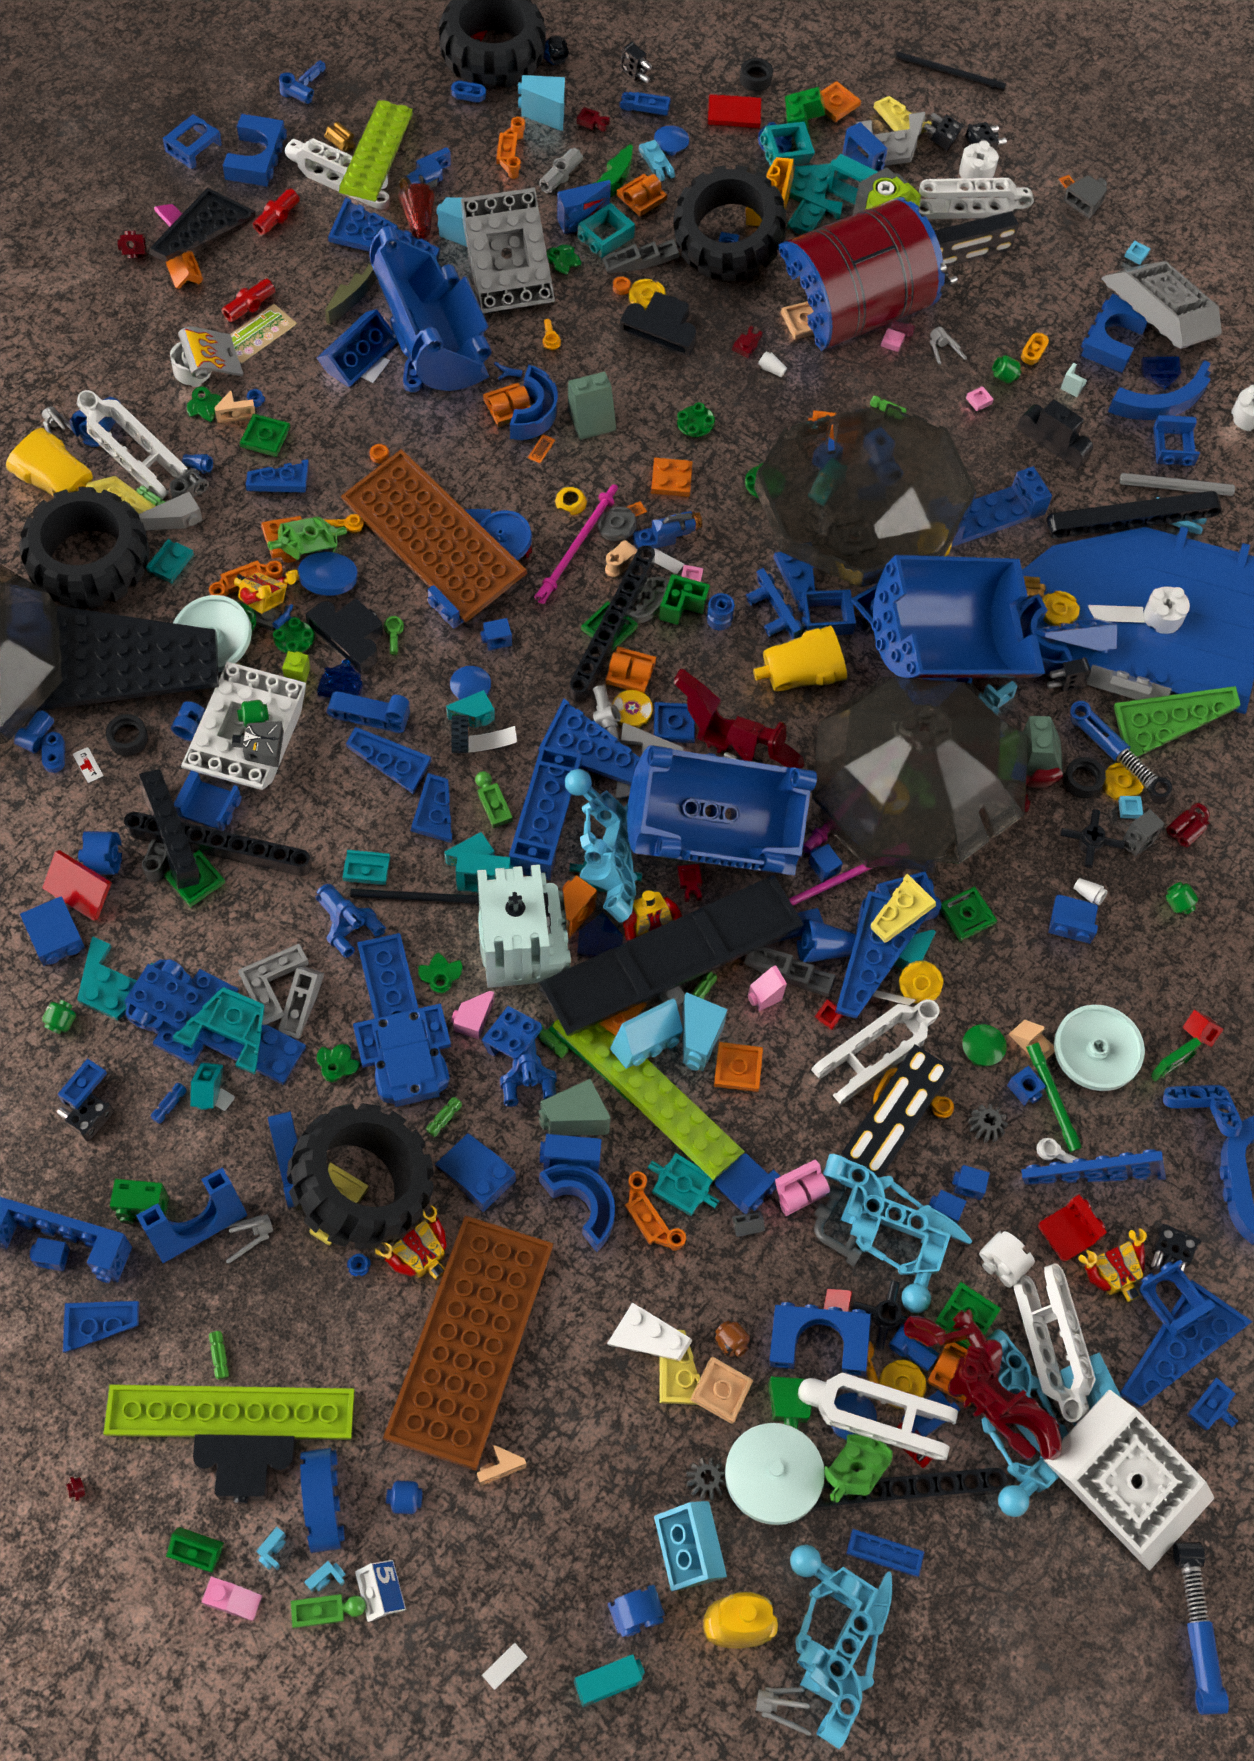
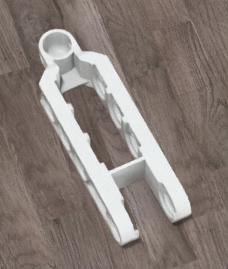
M314 138L306 143L292 139L285 147L286 156L298 163L299 169L306 177L339 192V186L348 168L343 165L350 163L353 156ZM314 149H319V150H321V151L318 152V153H313V152H312V150H314ZM330 156H335V157H336V159H334V160H329V159H327V158L330 157ZM319 169H320V170H323L322 173H315V172H314V171L319 170ZM388 175L386 176L381 189L387 187ZM333 176L339 178L337 180H330V178ZM380 190L377 197L384 198L385 200L382 202L377 200L374 202L347 195L379 210L386 209L390 205L389 195L383 190Z
M1009 178L926 179L920 183L919 193L923 197L936 198L920 200L919 208L925 207L928 211L919 209V213L922 217L926 216L927 219L985 218L1013 211V209L1028 208L1034 202L1032 191L1029 188L1016 187V184ZM983 186L986 190H980L978 187ZM996 186H1001L1004 190H999ZM929 187L933 191H926L924 188ZM960 187H967L969 190L964 191ZM959 206L964 210H956L955 207ZM973 206H978L981 210H975ZM990 206H996L999 209L993 210L990 208Z
M84 390L79 393L77 406L87 416V433L142 486L148 488L149 491H152L161 499L168 495L169 491L165 489L156 479L157 476L148 468L157 461L174 478H178L188 471L187 467L117 400H101L90 390ZM104 417H111L150 455L143 462L137 461L127 451V448L125 446L122 447L112 437V433L107 432L98 422Z
M930 999L923 1000L914 1007L897 1004L822 1058L813 1066L812 1072L818 1079H821L847 1061L857 1075L850 1079L849 1083L837 1094H833V1097L840 1105L844 1104L885 1074L888 1069L903 1061L914 1044L919 1047L924 1045L928 1026L939 1015L940 1009L938 1004ZM898 1023H903L910 1029L913 1037L908 1041H902L897 1049L890 1054L887 1052L883 1059L873 1066L870 1065L865 1068L854 1056Z
M1054 1263L1044 1267L1048 1285L1046 1289L1051 1305L1044 1308L1041 1307L1036 1286L1027 1275L1023 1276L1016 1284H1013L1042 1391L1050 1398L1059 1402L1061 1413L1067 1421L1078 1423L1089 1412L1086 1396H1089L1096 1378L1066 1276L1062 1268ZM1058 1320L1061 1330L1059 1334L1060 1337H1063L1068 1354L1066 1358L1067 1361H1070L1075 1378L1070 1389L1066 1388L1063 1384L1047 1328V1323Z
M840 1373L827 1380V1382L808 1378L800 1384L798 1389L800 1400L807 1405L819 1408L827 1425L934 1459L947 1460L950 1449L948 1445L911 1433L915 1415L928 1419L936 1418L946 1422H953L952 1424L954 1425L958 1415L956 1409L846 1373ZM842 1388L857 1393L859 1397L864 1395L880 1400L881 1404L884 1405L889 1403L904 1408L906 1413L902 1429L838 1410L834 1404L837 1390Z

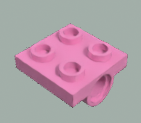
M816 1159L775 1179L781 1211L785 1216L830 1193L828 1182L821 1173L820 1164Z

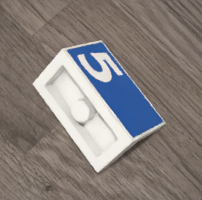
M393 1560L371 1563L355 1571L361 1597L366 1603L365 1613L368 1622L375 1621L388 1614L406 1610Z

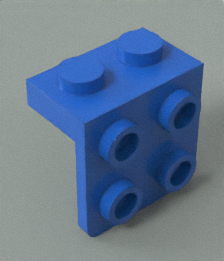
M435 585L428 588V603L441 615L443 620L448 622L453 629L462 624L464 621L460 618L459 610Z
M1057 895L1054 900L1048 933L1091 944L1098 929V925H1095L1098 906L1094 903Z
M507 1006L482 1038V1042L487 1053L495 1057L500 1051L518 1060L543 1027L540 1022Z
M743 1153L715 1180V1187L744 1214H748L751 1210L756 1211L764 1202L762 1199L767 1194L772 1195L777 1190L775 1179L779 1178L780 1175L774 1169L768 1174L749 1155Z

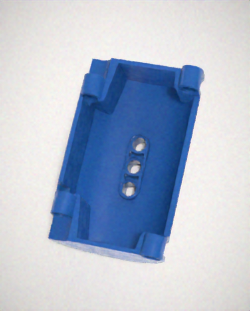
M386 226L380 229L370 245V262L393 315L390 318V323L403 353L408 358H411L419 379L433 389L453 391L471 387L488 378L489 374L484 362L490 357L491 349L484 337V332L489 326L467 277L464 276L460 280L453 265L447 264L441 267L434 254L398 239L394 228Z
M650 745L644 750L639 759L630 788L627 832L631 849L637 854L795 876L797 861L802 856L810 792L816 786L817 773L813 770L782 767ZM688 802L691 805V811L689 813H687L685 810V806ZM708 805L711 808V814L709 816H707L705 813V809ZM727 809L731 811V816L729 819H727L725 816V812Z

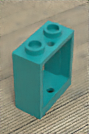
M805 122L766 126L760 136V142L764 146L765 157L770 166L776 157L794 159V165L807 164L815 154ZM793 135L798 151L779 153L774 137Z
M839 154L829 165L830 174L826 181L828 183L827 192L855 205L858 189L838 180L839 172L861 182L878 171L843 154Z
M612 203L578 224L579 240L585 243L600 258L607 256L635 237V223ZM607 221L617 232L605 240H601L592 230Z
M458 852L455 871L457 890L478 893L477 870H486L487 880H494L495 869H513L514 866L511 865L510 857Z
M632 1654L575 1677L574 1684L582 1707L584 1708L640 1685L645 1672L640 1658L635 1660Z

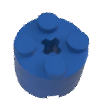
M84 831L82 837L83 849H80L78 852L79 862H83V865L99 875H115V873H118L122 862V853H118V846H122L118 832Z
M655 1585L647 1586L648 1589L641 1592V1589L614 1599V1602L607 1603L617 1633L621 1634L622 1637H630L640 1633L641 1626L645 1625V1628H652L664 1623L663 1617L665 1612Z

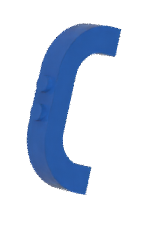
M1254 1116L1242 1121L1243 1125L1239 1136L1234 1138L1227 1137L1221 1149L1219 1174L1220 1178L1224 1181L1223 1198L1227 1202L1230 1218L1241 1236L1254 1245V1203L1245 1155L1247 1146L1254 1143Z

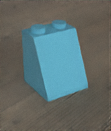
M522 75V83H518V94H521V97L518 96V108H521V116L563 131L565 77Z
M446 197L443 203L438 205L436 211L438 215L437 227L439 228V237L467 247L462 219L461 198Z
M686 992L682 1008L683 1063L692 1070L704 1072L723 1030L728 1009Z

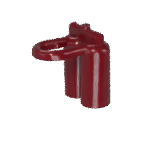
M1194 803L1189 810H1184L1168 825L1166 831L1171 837L1177 838L1181 846L1188 848L1207 830V826L1210 824L1207 821L1210 818V812L1203 804ZM1196 808H1200L1204 812L1205 817L1203 814L1197 813Z

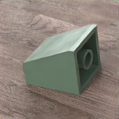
M605 371L568 381V413L580 440L616 431L612 386Z
M1029 716L1019 739L1022 777L1027 775L1031 777L1038 769L1049 770L1059 768L1063 772L1061 740L1051 717Z
M591 1079L541 1101V1109L538 1111L540 1118L538 1120L544 1131L547 1130L549 1134L564 1136L606 1135L610 1131L611 1117Z

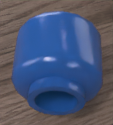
M395 1481L392 1489H387L386 1504H391V1510L395 1514H414L417 1508H421L423 1489L419 1488L418 1483L415 1481Z

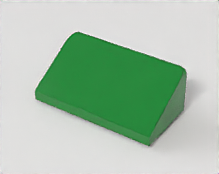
M178 1527L172 1533L166 1557L213 1573L224 1542Z

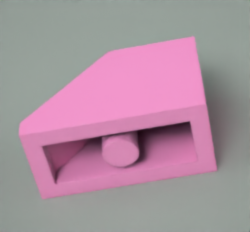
M776 965L750 985L748 999L752 1006H756L758 1011L764 1010L783 999L787 983Z
M488 991L461 1003L459 1010H454L451 1018L454 1031L479 1039L494 1003V992Z
M211 1577L202 1603L207 1607L254 1621L262 1595Z

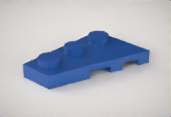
M308 459L301 460L302 463L296 465L287 463L284 464V467L277 469L267 467L248 471L246 491L306 492L309 461Z
M811 542L774 553L773 558L797 605L798 600L802 598L803 592L815 591Z
M430 773L427 774L411 826V832L452 843L448 779Z
M139 1301L65 1303L63 1353L138 1327Z

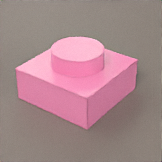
M888 328L881 347L899 352L905 334Z
M983 386L967 393L966 397L976 411L992 405L994 400Z
M684 565L681 577L701 582L703 568Z

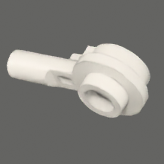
M1043 1138L1036 1147L1038 1155L1044 1160L1057 1158L1066 1163H1073V1160L1079 1159L1061 1150V1145L1051 1138Z

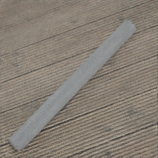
M1121 473L1119 479L1120 484L1198 493L1215 491L1218 495L1233 496L1235 492V485L1130 473Z

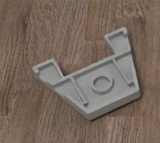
M925 112L909 114L910 129L874 134L888 148L884 166L912 161L917 146V139L921 134L922 124L925 122ZM872 120L861 121L873 134Z
M623 723L621 744L642 746V754L650 745L683 751V747ZM617 781L615 799L620 801L623 798H628L631 786Z

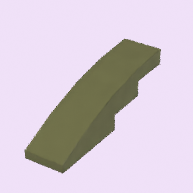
M371 262L363 275L354 274L348 286L340 284L325 309L327 324L333 323L346 314L365 296L375 283L377 277Z

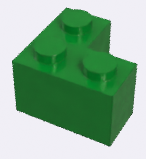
M820 87L785 96L787 123L805 122L808 133V119L825 115L824 100Z
M671 574L660 605L659 620L678 625L684 609L703 614L709 598L710 584Z

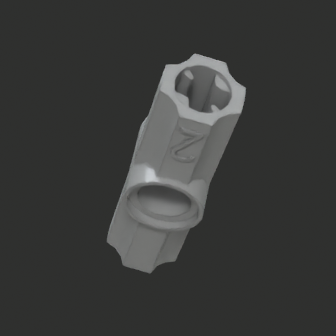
M574 147L562 158L554 160L553 167L539 180V186L545 193L552 192L560 183L568 181L569 174L583 160V155Z

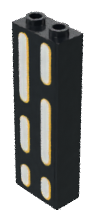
M1009 211L934 230L943 257V262L940 265L945 264L948 267L1012 250L1019 227L1013 212Z
M914 1044L840 1156L865 1166L874 1172L877 1178L883 1177L947 1081L953 1068Z

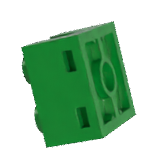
M115 1179L110 1208L112 1211H116L115 1216L121 1223L134 1224V1222H140L136 1215L156 1204H159L166 1217L170 1197L162 1183Z
M960 1282L935 1320V1323L941 1326L946 1334L958 1331L952 1328L955 1324L953 1318L961 1310L966 1312L970 1308L973 1321L985 1336L1001 1308ZM968 1339L955 1342L966 1349L971 1345Z

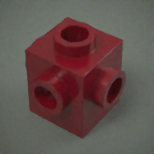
M136 230L124 231L125 235H120V239H117L118 250L122 251V255H127V258H139L138 254L147 253L145 234H136ZM130 241L134 244L133 248L129 245Z

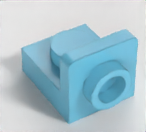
M1011 681L1007 685L1003 684L995 690L988 684L985 687L983 698L987 704L992 705L997 710L1014 697L1018 686Z
M278 1527L272 1531L257 1550V1553L261 1556L258 1561L269 1570L272 1566L276 1570L281 1567L271 1557L273 1552L277 1554L286 1543L284 1541L286 1535Z
M327 1561L304 1582L312 1592L316 1589L319 1592L330 1583L329 1577L332 1575L342 1587L345 1584L342 1577L346 1574L337 1563L332 1566Z

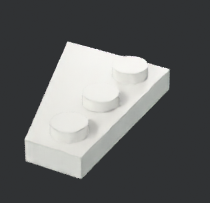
M632 1303L607 1344L612 1347L625 1348L635 1352L639 1351L681 1361L693 1340Z

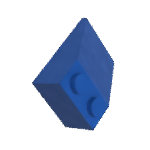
M469 1133L435 1163V1166L482 1212L516 1182V1172L497 1154Z

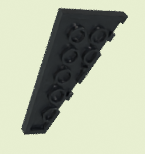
M207 187L150 247L149 254L167 262L254 218L256 211Z

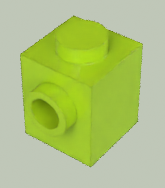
M288 651L282 667L284 677L306 683L310 671L308 655L302 652Z

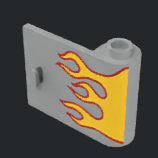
M193 326L185 327L179 331L178 335L193 377L203 379L211 371L237 376L244 375L230 334Z

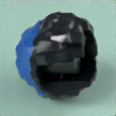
M559 35L550 36L545 42L544 59L553 65H561L566 62V59L569 57L567 41Z

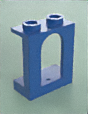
M194 114L163 138L165 151L190 169L197 166L195 156L214 142L218 146H222L219 130ZM191 127H194V130L202 134V136L189 147L176 140Z
M1158 415L1153 426L1157 464L1195 466L1200 452L1195 451L1193 434L1197 424L1196 417ZM1164 434L1182 435L1184 451L1166 450Z
M1181 1260L1174 1264L1170 1261L1160 1269L1161 1272L1154 1275L1151 1273L1141 1280L1142 1285L1139 1289L1141 1295L1173 1338L1212 1314L1216 1307L1211 1299L1207 1301L1203 1299L1180 1267L1183 1263ZM1161 1281L1173 1282L1193 1309L1175 1320L1156 1293V1285Z

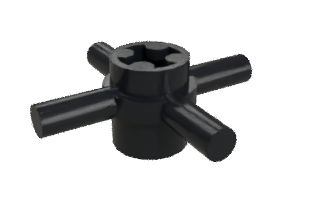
M1098 809L1092 810L1090 825L1085 827L1082 832L1061 828L1060 836L1079 840V848L1086 854L1084 864L1086 868L1093 867L1094 854L1103 845L1123 849L1125 841L1105 837L1104 829L1099 826L1100 810Z
M891 1281L886 1301L880 1302L876 1307L854 1301L852 1305V1310H865L867 1314L873 1316L874 1323L879 1328L874 1349L878 1351L884 1350L888 1331L895 1329L899 1324L904 1325L909 1318L902 1315L901 1308L896 1302L900 1283L897 1281ZM885 1310L890 1311L889 1317L893 1318V1321L882 1317Z

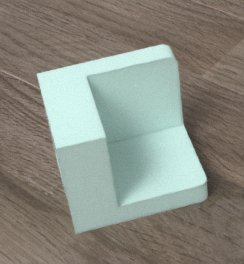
M1073 363L1065 374L1061 390L1078 397L1087 380L1074 374L1077 364Z

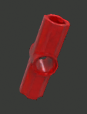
M287 189L276 201H268L264 212L252 223L253 228L258 234L266 235L277 223L282 224L286 221L289 211L300 201V197L295 190Z
M267 278L250 289L243 288L237 293L236 299L221 308L222 313L229 322L235 321L248 311L254 313L259 309L262 301L276 292L275 287Z

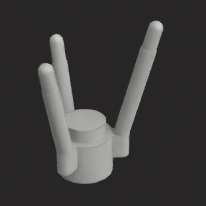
M937 327L931 332L930 337L932 340L929 343L933 347L938 365H941L937 346L943 347L949 344L964 360L967 359L960 350L961 346L946 333L943 327Z
M50 406L43 410L42 417L45 420L43 425L47 432L52 433L51 426H60L62 429H65L63 423L71 429L70 423L62 414L58 413L55 407Z
M268 1214L239 1220L228 1226L230 1233L252 1228L254 1236L259 1234V1237L228 1258L226 1263H231L261 1241L269 1239L268 1233L273 1232V1227Z
M765 1687V1690H758L756 1711L762 1712L761 1717L770 1718L809 1736L812 1733L810 1730L772 1713V1711L777 1712L778 1705L808 1709L810 1707L808 1703L778 1699L779 1695H774L804 1692L803 1687Z

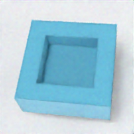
M1134 241L1124 257L1141 265L1149 254L1150 248Z
M1141 796L1119 797L1120 818L1137 819L1143 815Z

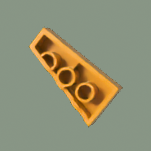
M776 157L766 173V177L771 180V186L778 188L784 199V208L786 210L794 177V159ZM746 207V225L760 226L762 222L760 216L753 209Z

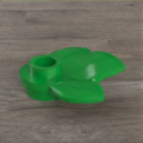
M563 244L557 248L551 247L546 251L548 263L554 265L555 269L563 274L569 273V267L581 266L579 256L574 253L575 248L570 245Z
M197 387L192 392V399L187 403V413L189 417L199 414L204 420L212 422L215 416V407L223 398L218 394L211 393L205 387ZM204 394L205 396L201 398L198 395Z
M440 953L435 954L429 966H418L420 979L430 984L432 991L438 994L449 991L452 982L459 979L462 973V963L460 960L449 964ZM439 981H442V982L445 983L443 986H438V985H437V983H438Z
M339 1044L332 1050L326 1047H321L318 1050L316 1056L317 1063L321 1066L322 1076L328 1082H336L343 1075H352L359 1069L360 1062L351 1059L352 1050L348 1044Z

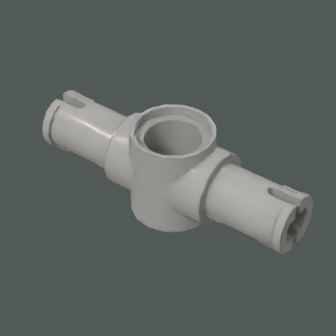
M596 686L593 688L597 701V711L593 713L594 721L620 742L617 732V722L621 720L620 712L612 702H609L606 686Z

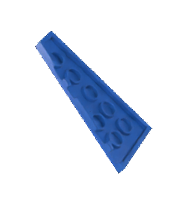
M345 197L328 236V240L331 243L370 251L372 240L379 230L390 226L394 228L398 239L434 254L436 260H438L440 255V248L422 238L417 239L413 237L412 233L407 230L402 231L398 228V225L376 213L366 211L365 207L360 204L358 206L353 204L351 199Z
M563 699L540 747L546 746L581 754L582 769L630 786L640 759L628 746L621 744L616 737L595 721L587 718L579 709L571 706L566 699Z
M868 891L835 1013L855 1019L858 1018L931 910L885 943L871 929V924L884 905H887L891 897Z
M1155 1149L1145 1150L1142 1154L1133 1155L1131 1152L1121 1153L1119 1157L1110 1158V1156L1103 1155L1096 1157V1160L1087 1161L1084 1158L1073 1160V1163L1063 1164V1162L1057 1161L1050 1163V1166L1040 1167V1165L1035 1164L1027 1166V1169H1021L1025 1184H1052L1057 1182V1179H1062V1181H1067V1183H1076V1180L1080 1178H1087L1088 1182L1124 1181L1128 1179V1176H1133V1178L1139 1181L1147 1180L1148 1177L1158 1175V1180H1166L1162 1151Z
M1191 1280L1190 1282L1205 1301L1211 1299L1215 1304L1214 1311L1174 1338L1164 1324H1162L1120 1390V1395L1137 1408H1140L1253 1321ZM1181 1294L1170 1313L1176 1320L1191 1311L1193 1307L1184 1295Z

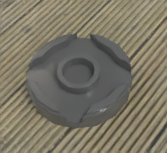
M622 506L610 508L608 512H603L598 519V530L601 536L610 541H622L629 538L637 528L635 514L629 508Z

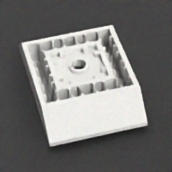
M226 662L219 678V687L215 688L181 768L260 790L266 788L273 782L278 767L247 761L244 758L243 748L232 747L233 734L241 735L246 731L243 722L238 720L237 709H241V704L244 701L261 700L263 704H267L269 720L266 722L282 721L284 735L279 761L280 765L302 711L306 683Z
M1108 1390L1062 1440L1060 1456L1055 1460L1044 1459L1045 1463L1148 1570L1153 1568L1214 1499L1207 1482L1137 1409L1111 1390ZM1135 1474H1139L1142 1478V1484L1139 1488H1134L1131 1483V1479Z

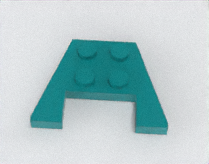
M830 164L796 166L789 197L798 202L805 200L807 204L812 203L826 209V212L833 214L834 218L840 219L843 202L825 199L828 185L826 181L830 174ZM839 172V179L848 180V176Z
M93 936L77 1001L83 1006L118 1021L126 1014L124 1000L137 980L101 965L112 947L111 944Z
M222 987L202 1007L203 1009L190 1018L186 1025L180 1031H177L172 1038L174 1041L192 1048L202 1028H205L245 1046L235 1065L237 1068L255 1075L265 1006L258 1001Z

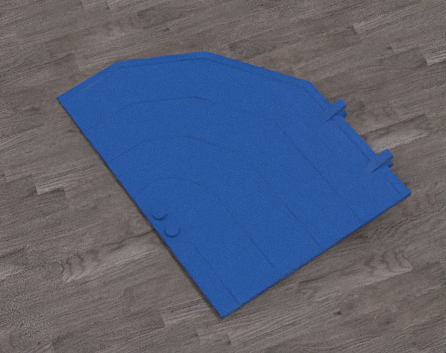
M1182 526L1177 535L1142 527L1053 545L1022 569L1023 576L1040 577V584L1046 585L1044 596L1055 591L1067 592L1074 596L1080 607L1077 620L1094 618L1088 605L1143 607L1144 613L1153 590L1161 587L1182 588L1189 600L1190 607L1183 624L1173 633L1163 634L1156 632L1155 628L1141 622L1108 621L1117 624V649H1109L1107 653H1097L1094 649L1041 637L1051 644H1065L1073 660L1086 657L1090 669L1093 664L1116 672L1121 670L1129 673V676L1136 678L1138 676L1149 679V682L1171 688L1170 693L1174 695L1236 686L1241 705L1233 711L1246 714L1254 681V556L1248 555L1250 545L1242 543L1241 550L1236 552L1188 539L1186 536L1189 528ZM1024 599L1016 605L1018 612L1028 599ZM1042 620L1041 623L1037 624V629L1049 627L1050 625Z

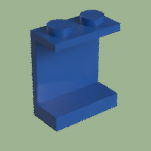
M190 771L174 802V806L179 817L224 831L226 825L231 823L232 813L235 807L237 808L240 805L242 796L238 786L234 785L232 790L228 791L202 782L199 773Z
M62 896L20 913L43 966L55 964L61 958L75 955L85 948Z

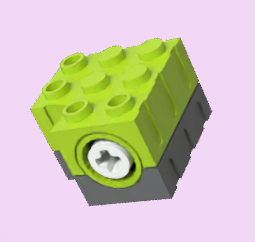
M886 167L859 182L853 214L898 197L905 198L907 202L912 201L919 207L921 194L907 183L899 173L894 174Z

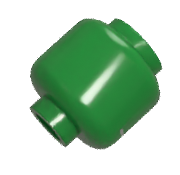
M1008 355L998 357L992 366L994 377L1007 384L1018 380L1021 375L1019 361Z
M261 700L244 701L241 704V709H237L238 720L243 722L245 727L249 723H261L269 720L267 704H263Z
M1178 882L1167 889L1166 901L1175 913L1187 915L1196 909L1195 905L1198 902V896L1190 884Z
M60 1000L59 1003L51 1002L42 1016V1021L45 1023L44 1027L57 1034L68 1032L76 1018V1013L71 1010L73 1005L63 1000Z

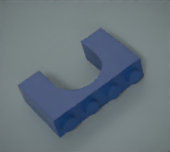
M241 114L237 124L239 140L258 143L265 146L266 149L254 156L227 153L223 164L225 180L268 186L270 179H273L274 166L278 164V154L282 152L283 140L287 138V129L284 128L283 120Z
M1112 293L1110 299H1105L1101 310L1103 312H1098L1094 321L1096 325H1091L1088 332L1089 338L1085 337L1082 342L1081 348H1083L1081 356L1123 373L1134 348L1112 339L1105 329L1119 326L1143 335L1148 322L1142 314L1134 311L1127 301Z
M223 1167L201 1179L209 1194V1202L203 1212L197 1217L181 1223L171 1222L165 1217L159 1204L136 1215L162 1263L248 1216Z
M789 1302L775 1305L770 1366L795 1369L797 1342L800 1335L811 1326L826 1325L835 1329L843 1339L842 1373L866 1377L871 1314H867L865 1310L853 1309L852 1312L842 1311L843 1309L839 1307H829L828 1310L819 1309L816 1305L796 1307L795 1304Z

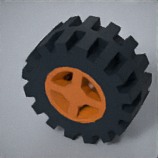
M452 715V753L469 752L468 715Z

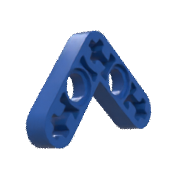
M1220 1085L1174 1086L1165 1089L1162 1100L1167 1107H1210L1219 1130L1223 1135L1232 1138L1240 1135L1243 1125L1242 1120L1225 1087ZM1190 1095H1197V1096H1199V1097H1201V1098H1194V1097H1191ZM1219 1109L1227 1110L1229 1113L1221 1112Z

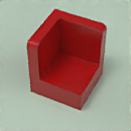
M1195 1009L1183 1025L1184 1030L1210 1047L1213 1046L1224 1030L1210 1017Z

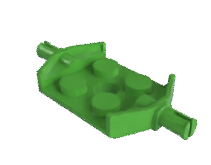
M318 516L282 523L278 529V540L269 541L267 546L269 550L280 548L296 560L300 559L301 554L333 548L332 552L334 553L338 544L337 536L346 535L347 529L344 526L335 528Z
M848 1434L847 1444L829 1469L827 1466L824 1467L825 1479L835 1488L830 1494V1499L833 1502L835 1500L837 1503L843 1494L869 1495L892 1462L893 1451L884 1442L859 1434Z

